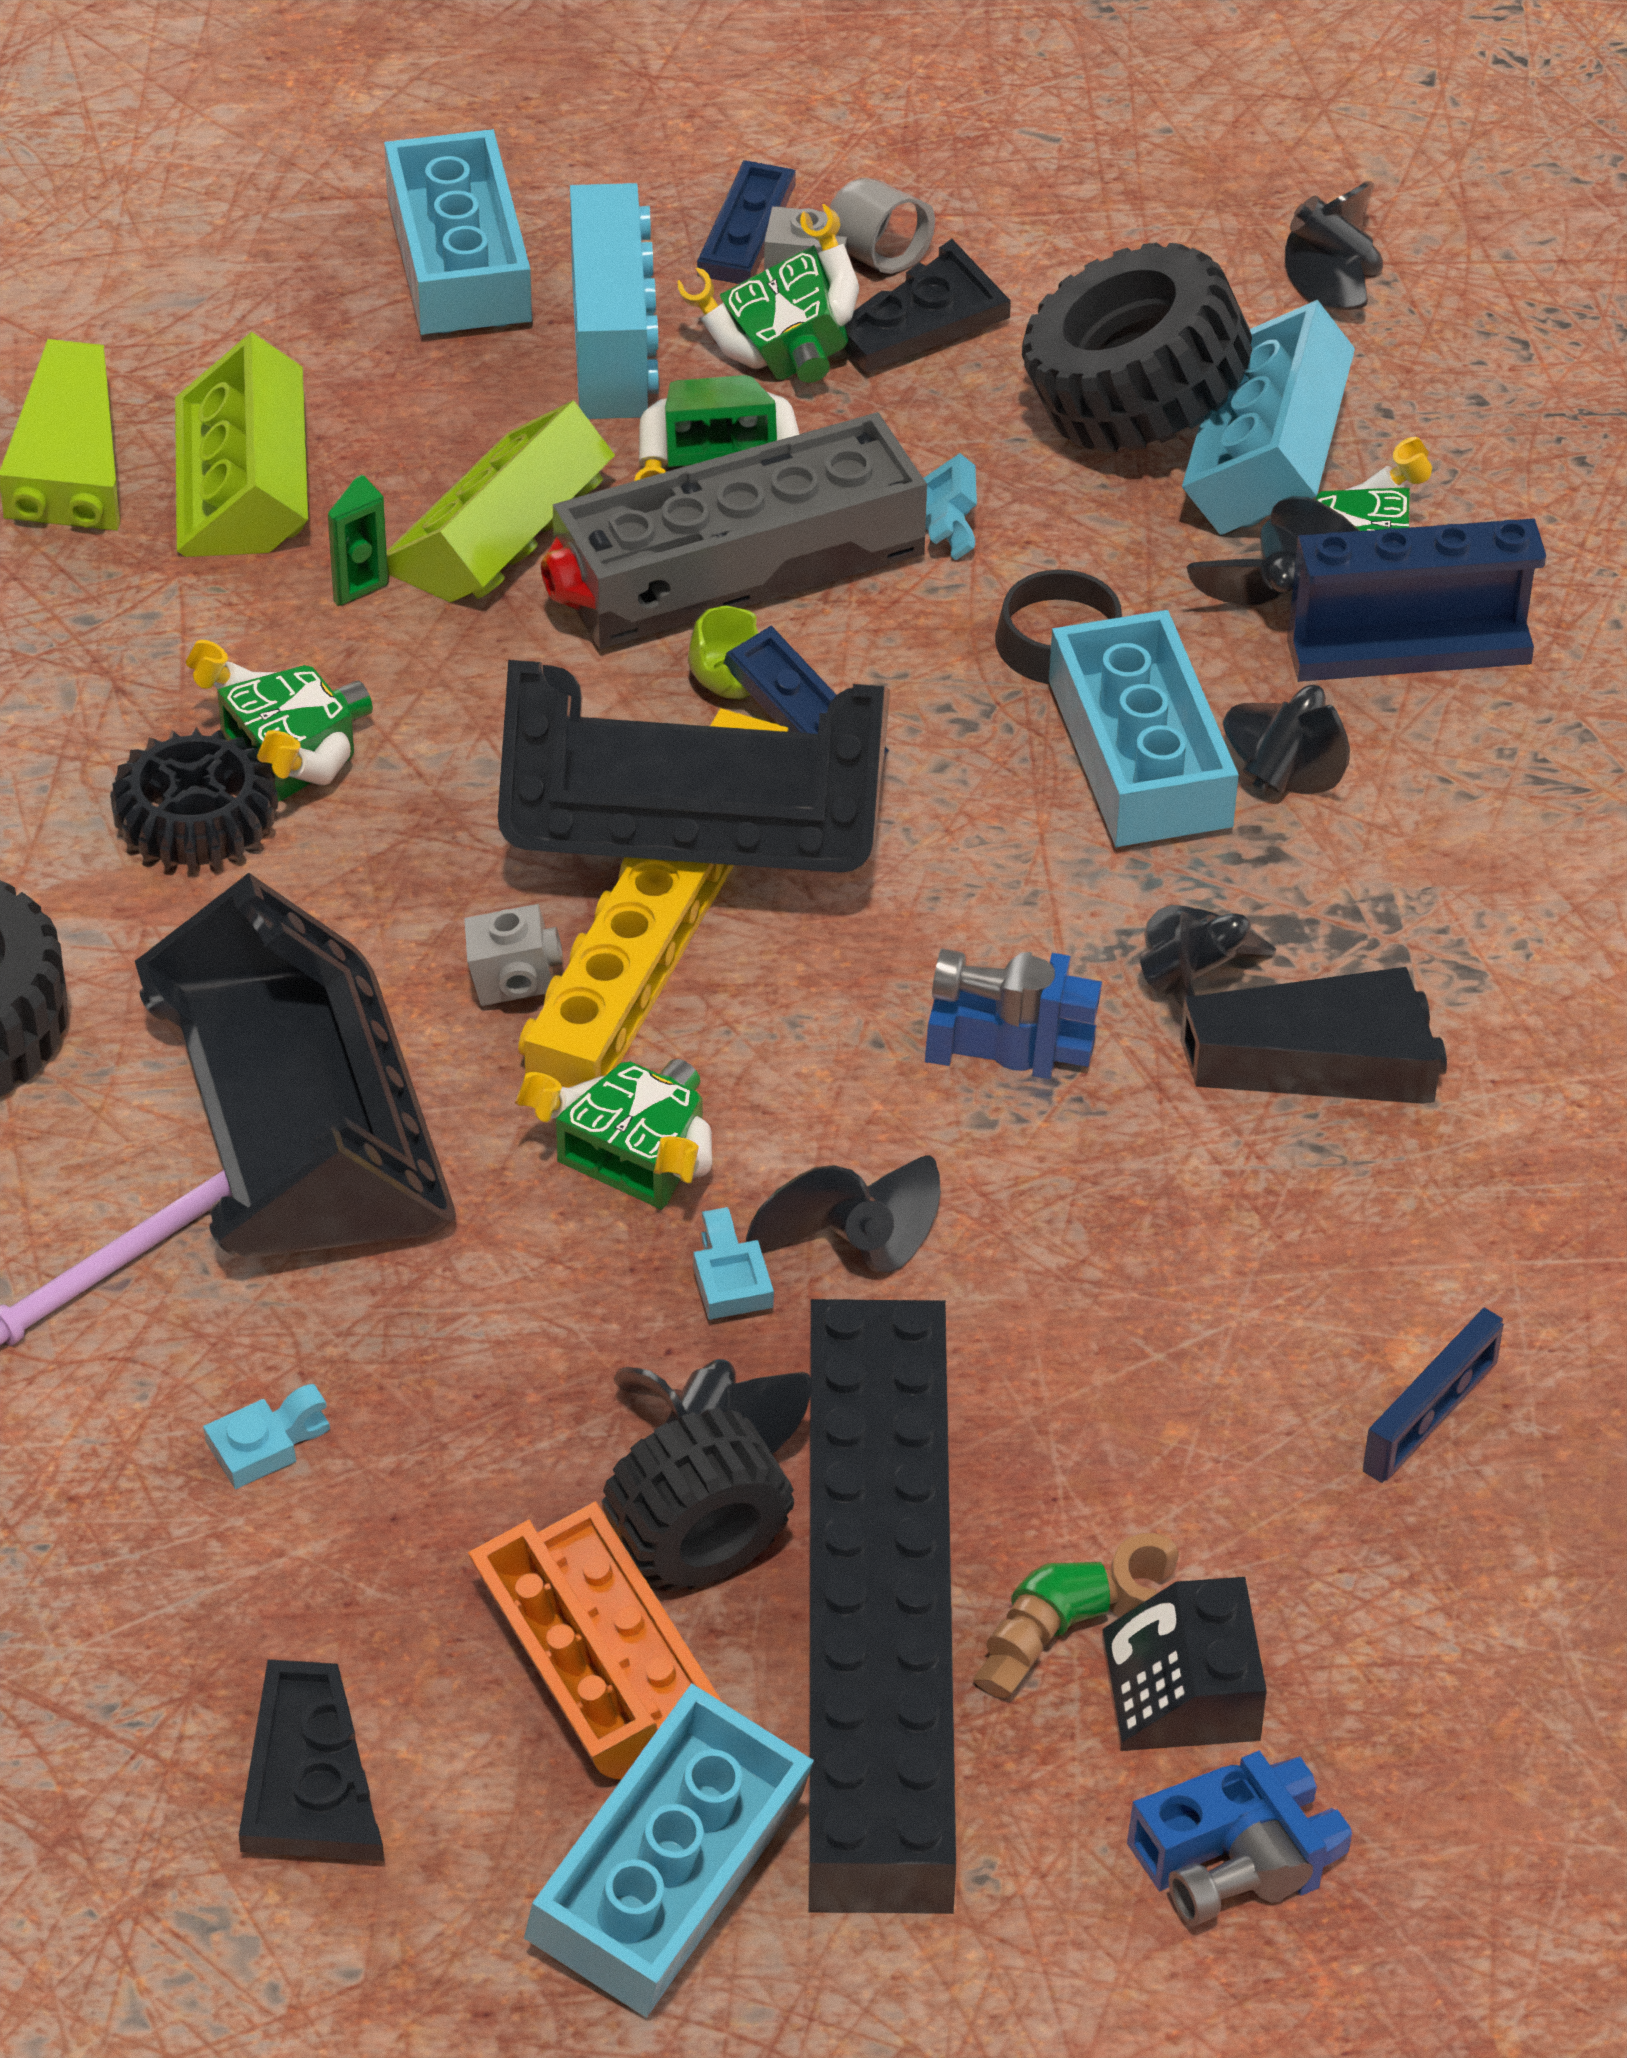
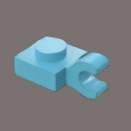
M961 453L924 477L927 483L926 529L929 532L931 541L935 544L947 538L951 546V557L955 560L975 547V537L965 520V516L977 505L975 465Z
M728 1207L703 1211L702 1219L706 1232H701V1239L704 1250L693 1252V1269L708 1319L773 1308L774 1290L758 1240L738 1244Z
M315 1384L305 1385L293 1391L286 1397L280 1408L272 1412L265 1399H261L204 1425L203 1430L206 1444L234 1489H238L296 1462L294 1444L317 1438L330 1429V1424L321 1411L327 1407L326 1401Z

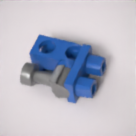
M941 948L932 988L934 1003L928 1022L925 1062L950 1066L952 1055L959 1054L995 1060L1004 1068L1015 1071H1025L1033 1068L1032 1076L1050 1080L1055 1061L1089 1067L1097 1028L1095 1020L1099 1007L1102 981L1070 976L1071 956L1052 953L1049 963L1045 959L1032 956V952L1020 953L1009 961L1005 969L967 966L966 956L963 952Z
M1258 1750L1242 1757L1240 1765L1221 1767L1133 1801L1127 1845L1158 1891L1170 1888L1172 1899L1182 1918L1189 1925L1196 1926L1215 1918L1219 1914L1221 1899L1252 1889L1260 1898L1271 1903L1282 1902L1284 1897L1296 1891L1302 1896L1320 1887L1323 1867L1349 1853L1352 1831L1338 1809L1330 1808L1309 1818L1301 1810L1300 1807L1314 1802L1317 1786L1312 1772L1300 1756L1270 1765L1261 1751ZM1224 1851L1230 1857L1229 1861L1210 1871L1200 1865L1205 1861L1222 1855Z

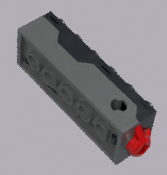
M879 412L553 504L554 542L541 561L542 580L549 597L559 604L574 608L598 648L603 649L695 622L707 609L725 605L743 608L924 555L927 483Z

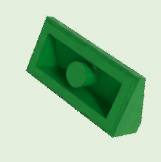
M361 474L352 481L328 512L333 601L337 606L388 585L384 496Z

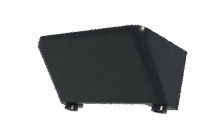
M508 660L497 816L499 830L505 840L514 847L531 851L836 873L854 871L864 865L871 856L875 841L890 689L885 686L853 684V688L840 692L829 704L827 713H819L818 734L581 717L583 699L581 686L576 677L568 670L552 665H542V662Z
M247 873L134 961L143 987L139 994L144 1006L157 1019L165 1020L167 1018L181 1027L233 1196V1198L229 1196L221 1197L212 1204L210 1209L212 1222L209 1224L210 1232L214 1240L225 1252L231 1255L238 1253L246 1258L424 1237L435 1235L455 1220V1207L377 977L367 959L352 943L258 878Z

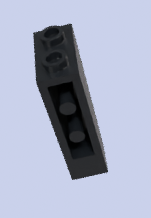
M1407 967L1184 997L1180 1041L1196 1087L1424 1104L1435 1102L1438 1076L1446 1074L1447 1055L1441 1037H1433L1429 1028L1430 1012L1427 997L1424 991L1415 990Z

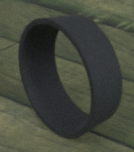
M1055 569L1031 574L1015 583L1004 598L995 633L996 648L1003 661L1015 672L1028 679L1050 684L1051 645L1042 644L1025 636L1015 627L1010 617L1023 607L1047 600L1075 601L1095 608L1108 619L1122 617L1121 604L1117 595L1107 584L1096 577L1073 570Z

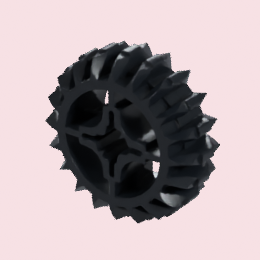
M197 727L192 735L179 736L171 730L169 739L163 742L149 737L145 750H130L127 763L118 765L115 782L112 783L113 791L110 793L114 826L118 829V835L122 836L126 842L128 851H140L145 864L161 859L167 872L178 864L187 865L193 874L198 865L210 864L218 871L219 865L224 859L241 863L244 850H259L262 837L270 835L276 809H278V792L276 790L275 775L271 771V765L260 762L256 758L259 749H249L243 737L227 741L221 729L211 736L202 735Z

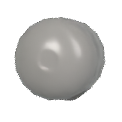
M859 178L847 183L837 192L830 205L833 211L839 213L840 228L838 236L848 237L847 254L880 272L893 274L917 264L928 250L934 235L935 215L931 205L877 179ZM908 202L914 204L918 216L912 242L904 254L894 258H887L876 253L875 243L879 241L886 230L892 210L898 205Z

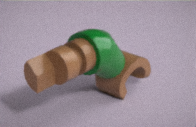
M1140 1533L1128 1537L1118 1546L1111 1568L1105 1570L1101 1562L1046 1563L1030 1572L1012 1593L1011 1603L1013 1606L1006 1614L1007 1619L1000 1622L987 1640V1649L991 1655L972 1680L981 1689L995 1697H1009L1043 1651V1645H1047L1053 1636L1064 1635L1069 1626L1108 1614L1109 1609L1120 1618L1156 1595V1588L1142 1587L1133 1579L1146 1578L1159 1583L1174 1574L1179 1557V1552L1174 1542L1170 1538L1156 1533Z

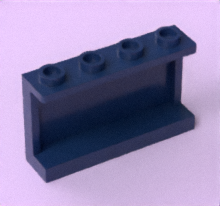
M1535 518L1299 535L1287 637L1297 681L1532 664L1534 644L1527 625L1534 571L1537 568H1543L1546 562V552Z

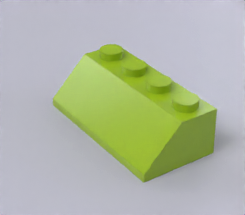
M250 332L175 397L177 552L185 557L270 553L286 538L296 536L308 521L303 367L253 332Z
M574 400L509 431L387 550L388 575L450 603L471 593L477 599L485 596L504 580L505 577L500 570L507 563L513 565L529 555L538 545L533 537L540 530L546 532L553 528V504L570 500L573 497L584 496L597 487L603 480L599 471L615 454Z

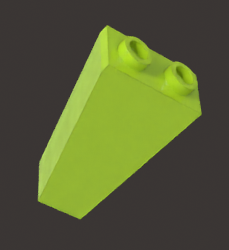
M47 339L0 469V493L4 519L118 531L120 514L104 345Z

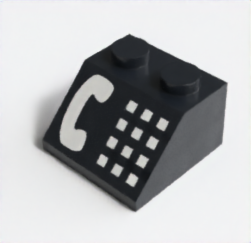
M1245 1577L1176 1581L1102 1629V1643L1120 1751L1261 1741L1267 1688Z

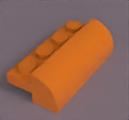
M596 1501L539 1532L536 1531L531 1521L527 1520L468 1552L471 1562L594 1765L603 1775L614 1779H622L691 1683L722 1702Z

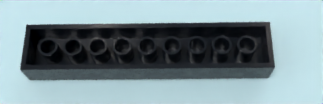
M811 1299L809 1375L812 1378L809 1400V1758L814 1761L809 1773L808 1913L954 1914L956 1813L946 1300Z

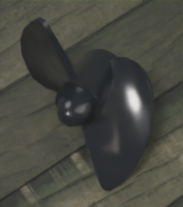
M1371 181L1364 182L1328 204L1318 196H1312L1299 205L1294 212V217L1290 224L1291 233L1287 238L1285 246L1287 273L1294 286L1312 302L1318 300L1326 309L1341 311L1365 307L1368 303L1364 275L1374 276L1383 269V259L1378 249L1373 245V238L1362 230L1369 200L1374 189V183Z
M1291 496L1280 500L1273 507L1271 519L1261 529V559L1193 562L1187 566V572L1194 586L1209 597L1227 603L1244 605L1263 604L1277 598L1281 593L1293 590L1299 535L1354 532L1360 530L1345 516L1319 501L1309 497Z
M1308 685L1302 688L1289 702L1283 701L1282 704L1241 703L1232 706L1226 713L1222 722L1225 733L1237 754L1247 762L1242 771L1254 779L1252 785L1262 792L1269 788L1280 794H1283L1285 789L1299 794H1314L1335 788L1344 776L1350 759L1348 737L1337 710L1332 705H1325L1326 696L1320 686Z
M1170 905L1159 909L1147 921L1144 935L1149 950L1141 954L1140 964L1146 982L1161 996H1167L1173 992L1176 1001L1183 1008L1184 997L1194 996L1193 980L1232 959L1236 953L1274 955L1277 949L1250 931V921L1242 914L1218 915L1207 910L1189 906Z
M930 1155L922 1156L884 1175L869 1186L866 1185L862 1177L851 1169L836 1165L814 1167L778 1188L759 1207L749 1225L746 1242L758 1240L761 1252L765 1253L828 1227L860 1249L862 1258L872 1271L892 1272L901 1268L915 1254L928 1235L936 1216L941 1194L940 1174L936 1161Z
M716 1359L706 1364L702 1369L693 1371L683 1390L672 1389L664 1379L652 1371L634 1367L618 1369L614 1382L621 1390L664 1399L672 1409L665 1421L668 1424L678 1420L680 1416L692 1412L698 1415L707 1409L720 1408L722 1413L728 1410L739 1412L743 1418H748L773 1454L794 1434L802 1421L811 1396L812 1378L808 1373L794 1372L736 1383L734 1366L725 1359Z

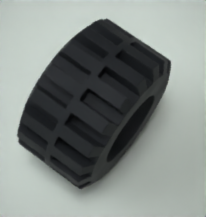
M720 1408L707 1409L698 1415L692 1412L680 1416L678 1420L669 1424L665 1423L654 1429L655 1432L645 1439H640L630 1448L631 1452L617 1462L612 1469L615 1474L606 1480L603 1488L606 1496L601 1502L607 1520L643 1577L654 1587L663 1586L665 1590L678 1591L686 1586L689 1590L700 1588L709 1582H718L729 1577L736 1570L744 1568L775 1541L774 1536L784 1529L789 1520L787 1514L794 1506L795 1499L791 1495L794 1490L791 1482L748 1418H743L739 1412L733 1410L722 1413Z

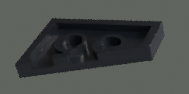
M951 238L939 247V256L928 265L919 262L906 272V281L893 291L881 290L854 310L852 319L845 324L848 342L844 349L865 372H869L1010 318L1011 300Z
M267 1660L238 1835L240 1852L384 1861L383 1843L378 1824L375 1821L365 1770L362 1768L355 1739V1730L338 1664Z

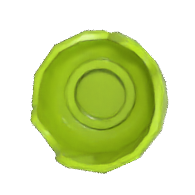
M726 605L707 609L696 621L690 639L688 663L697 680L710 691L725 698L743 699L752 695L731 674L728 666L724 665L723 662L728 651L759 633L756 626L757 617L749 610Z

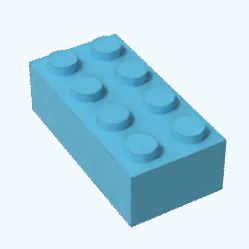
M494 129L384 142L387 197L420 334L450 333L457 330L531 322V270Z
M637 183L570 185L572 287L579 408L588 419L640 418L643 412L648 409V394H659L658 360H647V357L656 356V350H658L657 315H654L656 313L655 278H651L653 276L652 242H641V240H651L650 206H639Z
M1318 300L1250 329L1252 353L1248 369H1245L1241 384L1236 391L1230 390L1228 392L1227 402L1217 412L1211 410L1204 416V422L1199 424L1182 488L1220 535L1242 526L1252 527L1258 524L1265 517L1271 515L1273 507L1282 499L1291 496L1309 497L1312 499L1317 496L1355 351L1354 346Z
M1163 610L1052 628L1049 683L1115 847L1234 827L1239 774L1169 611Z
M691 1683L532 1902L524 1939L647 2018L802 1797L814 1760Z

